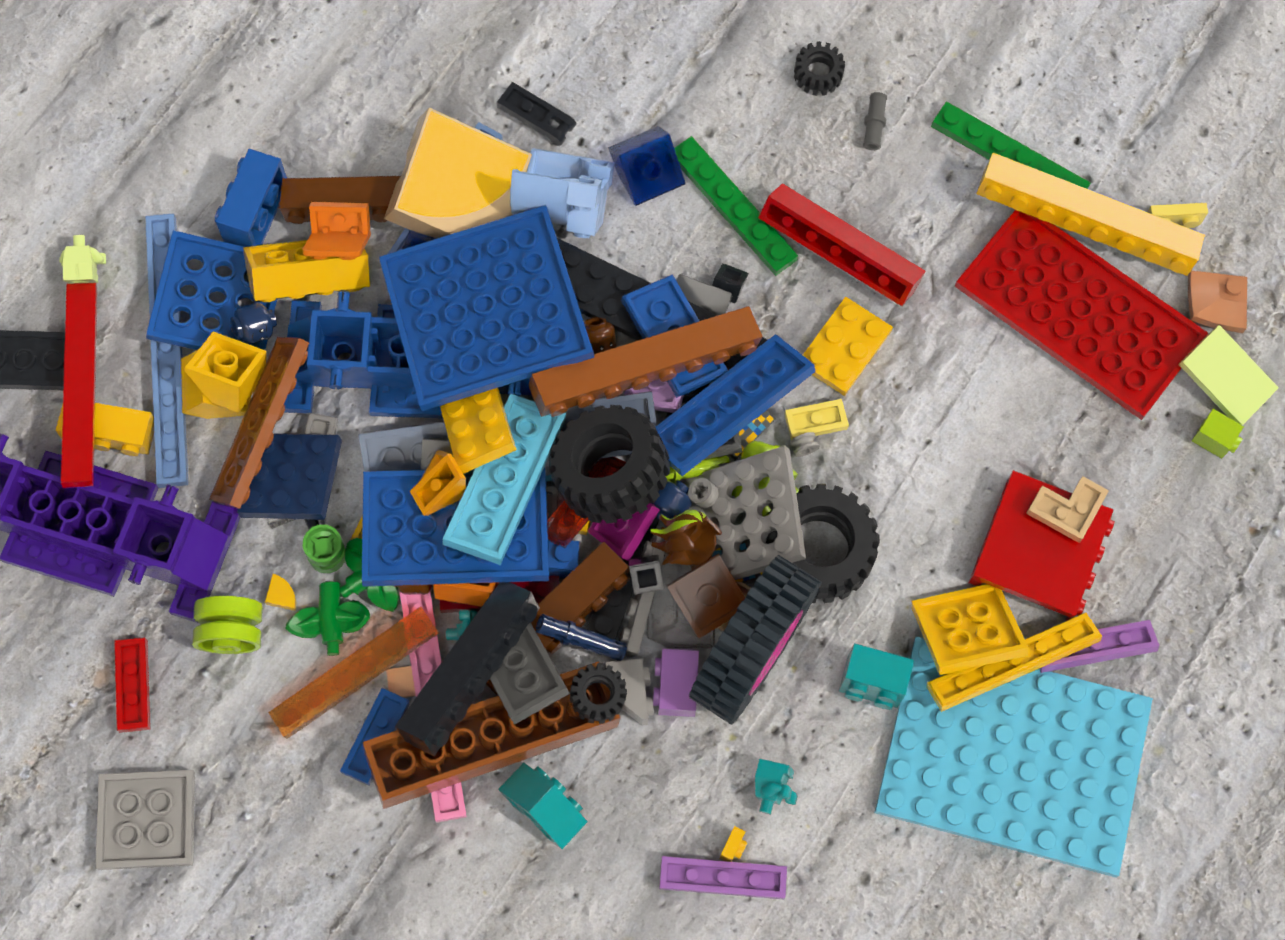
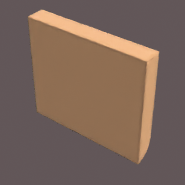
M411 666L386 669L388 690L403 698L416 696Z

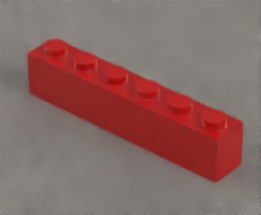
M783 183L768 196L758 217L900 306H903L914 294L926 272Z

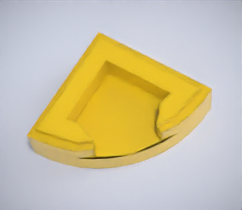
M272 574L265 600L266 605L296 611L297 602L292 587L284 578Z

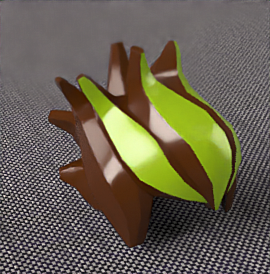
M692 509L686 510L678 516L674 515L671 519L662 514L659 516L666 528L661 527V530L651 529V533L666 541L652 542L651 546L669 554L662 562V565L667 563L690 565L692 570L710 559L716 549V535H721L722 532L705 513Z

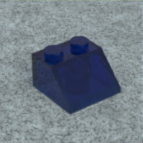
M659 126L608 147L612 160L615 162L616 172L635 206L686 184L670 133Z

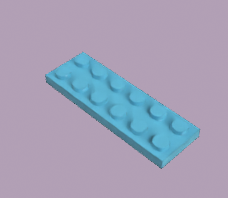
M513 394L509 395L504 409L517 450L475 468L445 532L442 544L501 565L549 458L551 448L555 444V439L566 419V413L552 417L550 414L541 417L534 401Z

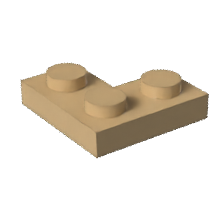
M1084 476L1079 480L1069 500L1042 486L1026 514L1080 543L1109 490Z

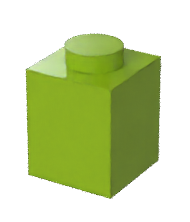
M1213 408L1191 441L1222 459L1229 451L1231 453L1236 451L1243 438L1239 437V434L1244 426Z

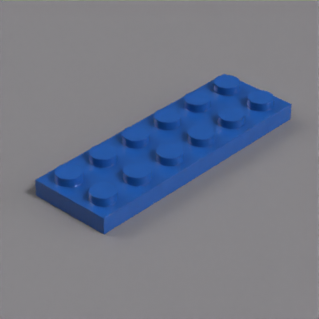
M778 335L772 336L753 353L746 356L655 427L668 451L670 467L681 476L685 475L815 373L814 364Z

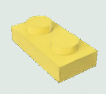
M1207 203L1150 206L1147 213L1186 228H1195L1201 225L1207 216L1208 208Z
M842 399L788 409L784 413L791 440L808 432H814L818 436L847 430L849 427Z

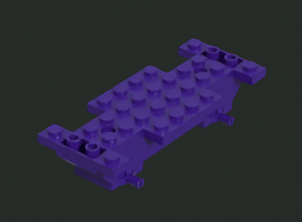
M0 434V531L10 533L0 555V560L3 563L115 597L125 570L132 571L128 581L133 584L136 583V585H141L144 575L178 585L169 613L196 622L194 619V604L198 599L210 597L241 518L237 513L238 509L212 501L206 519L202 522L196 519L193 514L178 510L172 505L179 491L177 487L166 485L161 501H154L159 489L157 484L95 465L94 486L62 488V455L45 450L38 469L25 466L21 461L8 458L2 453L9 437ZM160 543H169L168 548L164 552H156V548Z

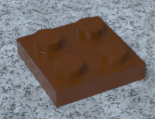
M719 554L666 585L698 639L729 621L745 599L744 594Z

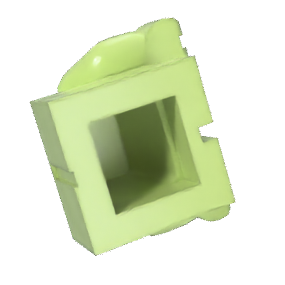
M74 235L73 246H66L59 258V262L63 266V281L68 284L98 283L97 265L106 264V254L99 253L89 245L85 246L84 235Z

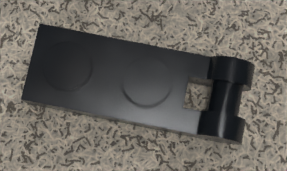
M511 82L497 101V108L546 136L557 146L563 144L566 140L565 135L567 132H571L577 125L571 116L514 82ZM553 121L559 123L557 128L551 126Z

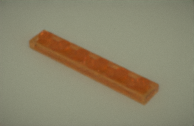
M420 606L268 713L283 737L288 739L439 634V631L425 610Z

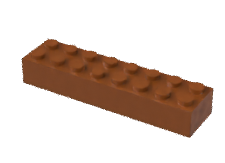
M599 661L592 663V666L596 667ZM587 665L560 674L569 693L574 676H577L580 669L585 670ZM593 683L587 688L586 695L592 703L603 704L609 700L610 691L602 683ZM570 694L514 724L500 697L496 696L472 704L468 708L464 719L458 722L449 735L447 743L438 750L435 756L405 742L398 730L364 741L363 749L382 807L386 809L618 727L621 717L616 714L613 720L609 721L607 719L603 724H599V721L595 720L594 724L589 723L588 718L582 720L579 717L578 711L575 713L572 709L573 704L570 703Z

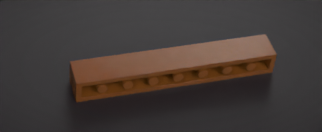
M747 306L594 354V358L582 362L557 366L531 375L528 386L541 417L549 414L555 417L565 413L568 408L577 405L579 408L587 407L593 404L596 399L606 397V399L615 398L622 394L624 390L630 388L634 390L643 389L650 382L658 379L661 382L668 381L674 378L677 373L683 371L688 373L696 372L703 368L705 364L711 362L721 364L729 360L730 356L736 354L741 356L749 355L757 349L763 336L750 307Z

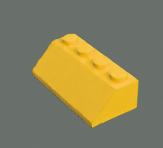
M307 240L243 247L250 290L255 301L272 302L276 298L283 297L299 299L307 294L330 295L334 291L346 290L356 292L364 287H370L368 254L365 248L361 256L353 260H342L340 257H327L318 260L311 258V256L303 255V247Z

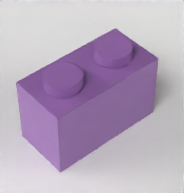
M662 649L661 658H655L654 676H660V688L654 687L653 706H659L658 715L695 717L696 702L689 698V693L698 675L699 651Z

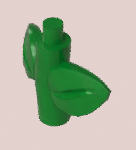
M355 538L349 540L345 551V562L353 573L345 578L346 584L340 588V593L347 598L353 593L359 595L364 590H367L368 598L372 603L381 609L394 612L399 602L398 587L363 586L362 539Z
M324 582L319 584L318 607L309 606L298 610L288 620L285 629L301 638H315L321 634L322 644L327 645V655L337 656L340 654L339 644L343 643L342 632L354 633L359 631L370 619V613L364 604L356 600L340 604V583Z

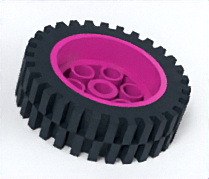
M777 555L756 580L744 601L737 608L734 616L731 617L726 629L721 633L718 642L712 648L709 657L702 666V670L696 677V681L689 693V698L729 724H734L746 706L751 702L762 683H764L780 655H782L815 599L822 581L782 556Z

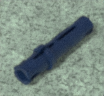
M541 614L537 621L536 633L560 640V643L563 645L571 644L610 657L616 661L623 660L626 654L627 643L576 626L575 622L569 620L567 622L560 621L545 614Z

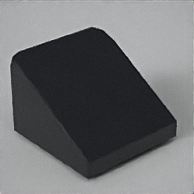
M722 263L712 286L730 292L732 294L731 302L736 303L749 273Z
M659 555L629 560L635 595L665 589Z

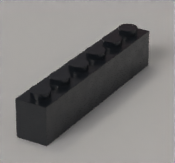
M500 582L396 724L395 727L405 742L433 756L447 743L453 729L458 722L464 719L468 708L476 697L481 695L493 673L501 667L503 659L511 648L518 643L525 628L536 618L540 607L531 591L510 582Z

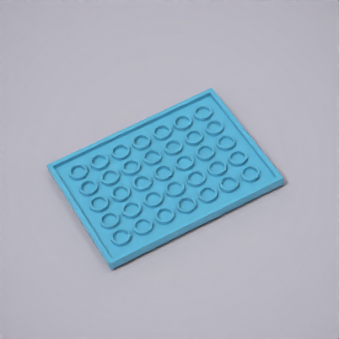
M916 636L910 659L914 660L906 695L898 707L874 813L1117 878L1120 875L1153 698L1051 671L1041 673L1040 669H1037L941 712L926 686L927 682L943 675H939L924 638Z

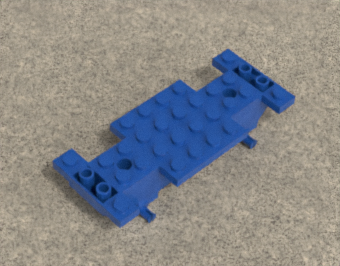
M338 292L337 308L327 311L322 310L321 302L292 301L287 337L300 338L309 342V345L307 347V359L299 367L295 376L297 379L295 388L287 395L284 402V413H312L314 386L329 387L331 389L336 387L337 390L342 388L371 389L370 416L443 419L440 406L422 411L419 406L392 305L378 304L377 317H372L371 312H355L348 309L350 297L348 292H344V298L343 293ZM342 353L351 354L346 360L338 359ZM530 378L498 387L499 393L516 396L532 395L528 386Z

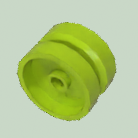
M212 596L198 599L194 604V619L200 625L193 629V647L200 651L218 654H243L259 650L261 648L262 633L255 626L262 622V603L237 596Z

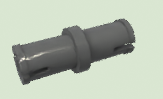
M874 92L869 97L868 115L864 118L866 132L863 147L868 150H879L881 148L882 129L886 126L887 120L884 117L887 95Z

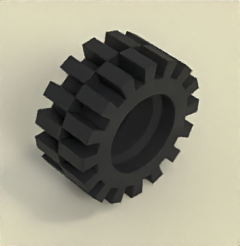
M817 41L816 47L809 43L807 49L805 47L800 49V54L798 53L796 57L794 79L795 81L798 80L797 85L799 88L805 86L804 92L807 94L811 89L813 90L812 95L817 96L818 91H821L822 96L827 95L828 90L832 93L836 87L840 86L844 74L845 61H843V54H838L839 49L836 46L831 50L830 43L826 42L825 47L821 46V41ZM820 62L826 64L830 71L826 75H816L809 70V66L812 63Z
M597 663L596 667L589 664L585 670L580 669L577 676H574L570 689L572 709L575 713L578 711L579 717L582 720L588 718V722L593 724L594 720L599 721V724L605 723L607 719L609 721L613 720L615 715H619L622 711L627 696L625 679L620 678L621 673L618 670L616 672L612 671L613 666L610 665L607 668L602 667L603 663ZM593 683H602L608 687L610 698L603 704H594L587 698V688Z

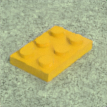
M845 296L803 353V356L814 364L816 371L812 374L814 377L843 396H846L888 338L893 327Z
M498 388L440 406L454 460L463 474L517 450Z

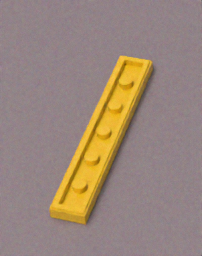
M1083 613L1025 639L1028 645V656L947 673L927 682L926 688L942 712L1101 641L1102 635L1088 614Z

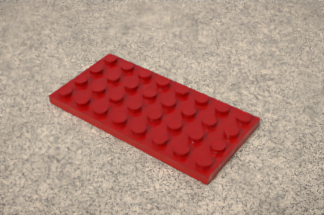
M1017 210L1010 215L955 283V287L1140 420L1146 416L1182 369L1178 364L1208 335L1207 331L1056 225Z

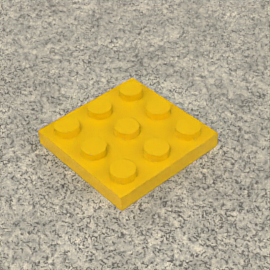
M985 584L912 601L911 609L939 675L1028 656V645L1002 590Z

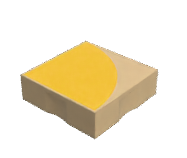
M428 108L418 119L407 151L404 171L395 185L384 219L420 235L438 239L512 216L510 207L512 170L517 169L521 172H526L532 154L432 108Z

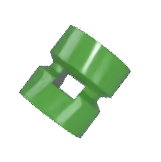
M317 525L306 532L302 546L310 565L320 573L330 574L339 570L345 563L346 551L340 533L329 525Z

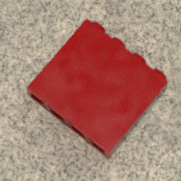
M1013 470L1005 484L968 583L974 586H981L982 583L988 584L1067 616L1065 621H1068L1075 616L1081 615L1084 610L1086 600L1082 599L1085 589L1090 590L1094 582L1096 573H1093L1092 569L1095 562L1099 564L1103 557L1105 547L1101 546L1104 536L1109 537L1115 521L1111 520L1114 509L1101 505L1082 541L1078 543L1026 514L1042 486L1068 500L1072 493Z

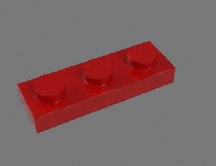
M145 637L114 640L117 731L123 733L151 730L148 640Z

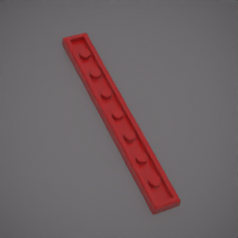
M96 283L66 285L61 459L62 488L94 486L97 338Z

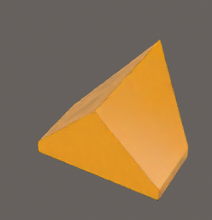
M437 450L420 481L410 490V493L422 514L428 516L461 500L466 490V478L452 454Z

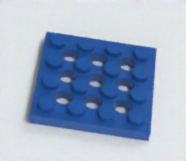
M173 230L146 339L194 350L200 349L213 331L237 340L232 332L230 318L234 317V312L240 307L238 301L243 298H249L254 303H261L267 310L275 312L278 298L272 302L254 300L250 285L244 279V276L247 274L243 246ZM192 259H197L203 263V267L195 271L189 269L187 263ZM220 266H227L231 269L232 273L228 277H221L215 270ZM185 285H192L196 288L197 292L193 296H184L180 289ZM218 291L223 293L226 299L221 303H215L210 300L209 295ZM178 311H185L191 318L185 323H180L173 316ZM212 317L218 320L219 326L215 329H208L203 325V321L206 318ZM268 339L249 345L266 351Z

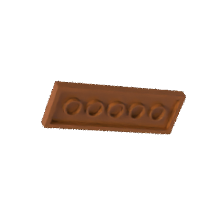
M277 337L209 500L238 509L248 500L251 491L249 488L251 481L259 473L262 466L261 457L264 450L272 443L274 437L272 431L276 422L284 414V402L287 395L295 388L297 382L295 376L299 367L307 359L309 342L300 338Z

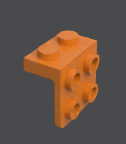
M311 202L309 206L311 235L303 247V255L311 256V258L318 260L327 257L353 260L361 256L371 236L369 203Z

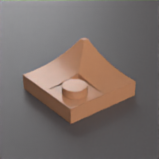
M1191 270L1188 274V303L1191 320L1212 328L1220 325L1226 331L1244 333L1247 326L1248 277Z

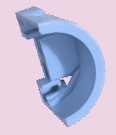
M535 148L531 149L530 153L532 156L527 172H521L517 169L512 170L510 186L512 214L515 215L546 205L552 223L567 226L566 231L573 232L575 237L590 238V236H595L603 224L607 191L612 185L615 162Z

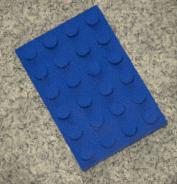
M545 467L501 565L442 545L443 537L460 500L428 516H424L410 490L420 481L426 470L363 472V586L549 581ZM475 469L463 474L466 478V487Z

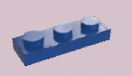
M381 688L340 770L342 774L368 786L370 785L373 777L364 754L363 742L396 731V724L410 705L408 699Z

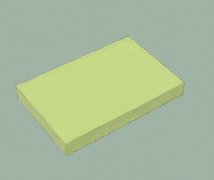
M1220 325L1215 327L1178 364L1230 419L1240 425H1244L1279 388Z

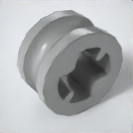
M814 432L801 434L790 441L791 446L796 448L794 451L796 457L809 455L819 449V443L814 442L816 438Z
M706 478L696 479L691 483L688 490L690 500L701 508L711 507L715 504L719 495L716 485ZM706 488L708 490L707 494H704L702 489ZM700 492L703 493V498L699 497Z

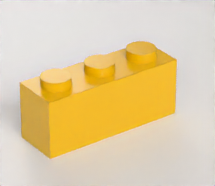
M95 403L94 449L100 451H109L110 448L117 449L129 456H138L139 453L149 454L154 436V416L151 412ZM63 404L55 431L58 433L61 439L63 424Z

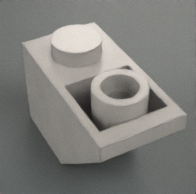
M642 659L606 662L605 668L608 665L613 666L612 671L616 672L618 670L621 673L620 678L625 679L627 696L622 710L639 724L648 725V716L654 715L652 697H646L645 686H650L649 667L643 668Z

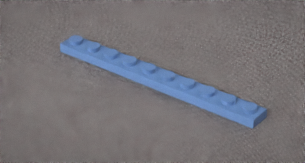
M174 213L145 216L150 317L172 231H177ZM178 311L173 317L177 322L181 323V311ZM151 340L156 483L158 488H166V485H171V487L189 485L186 417L182 413V347Z

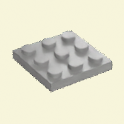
M193 770L99 774L95 868L97 870L193 866L195 772Z

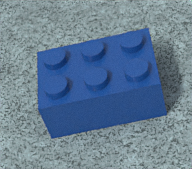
M250 148L245 158L241 157L237 165L236 178L227 187L226 200L223 206L218 207L215 214V222L223 242L243 247L263 245L280 206L282 178H287L281 158Z

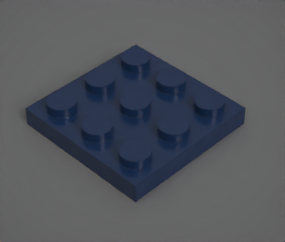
M274 434L272 443L264 450L261 457V469L253 477L249 486L251 490L249 498L237 511L240 517L325 520L342 444L340 436Z

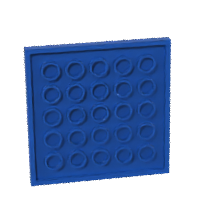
M546 205L379 257L419 406L422 411L530 378L532 374L549 368L574 364L595 357Z

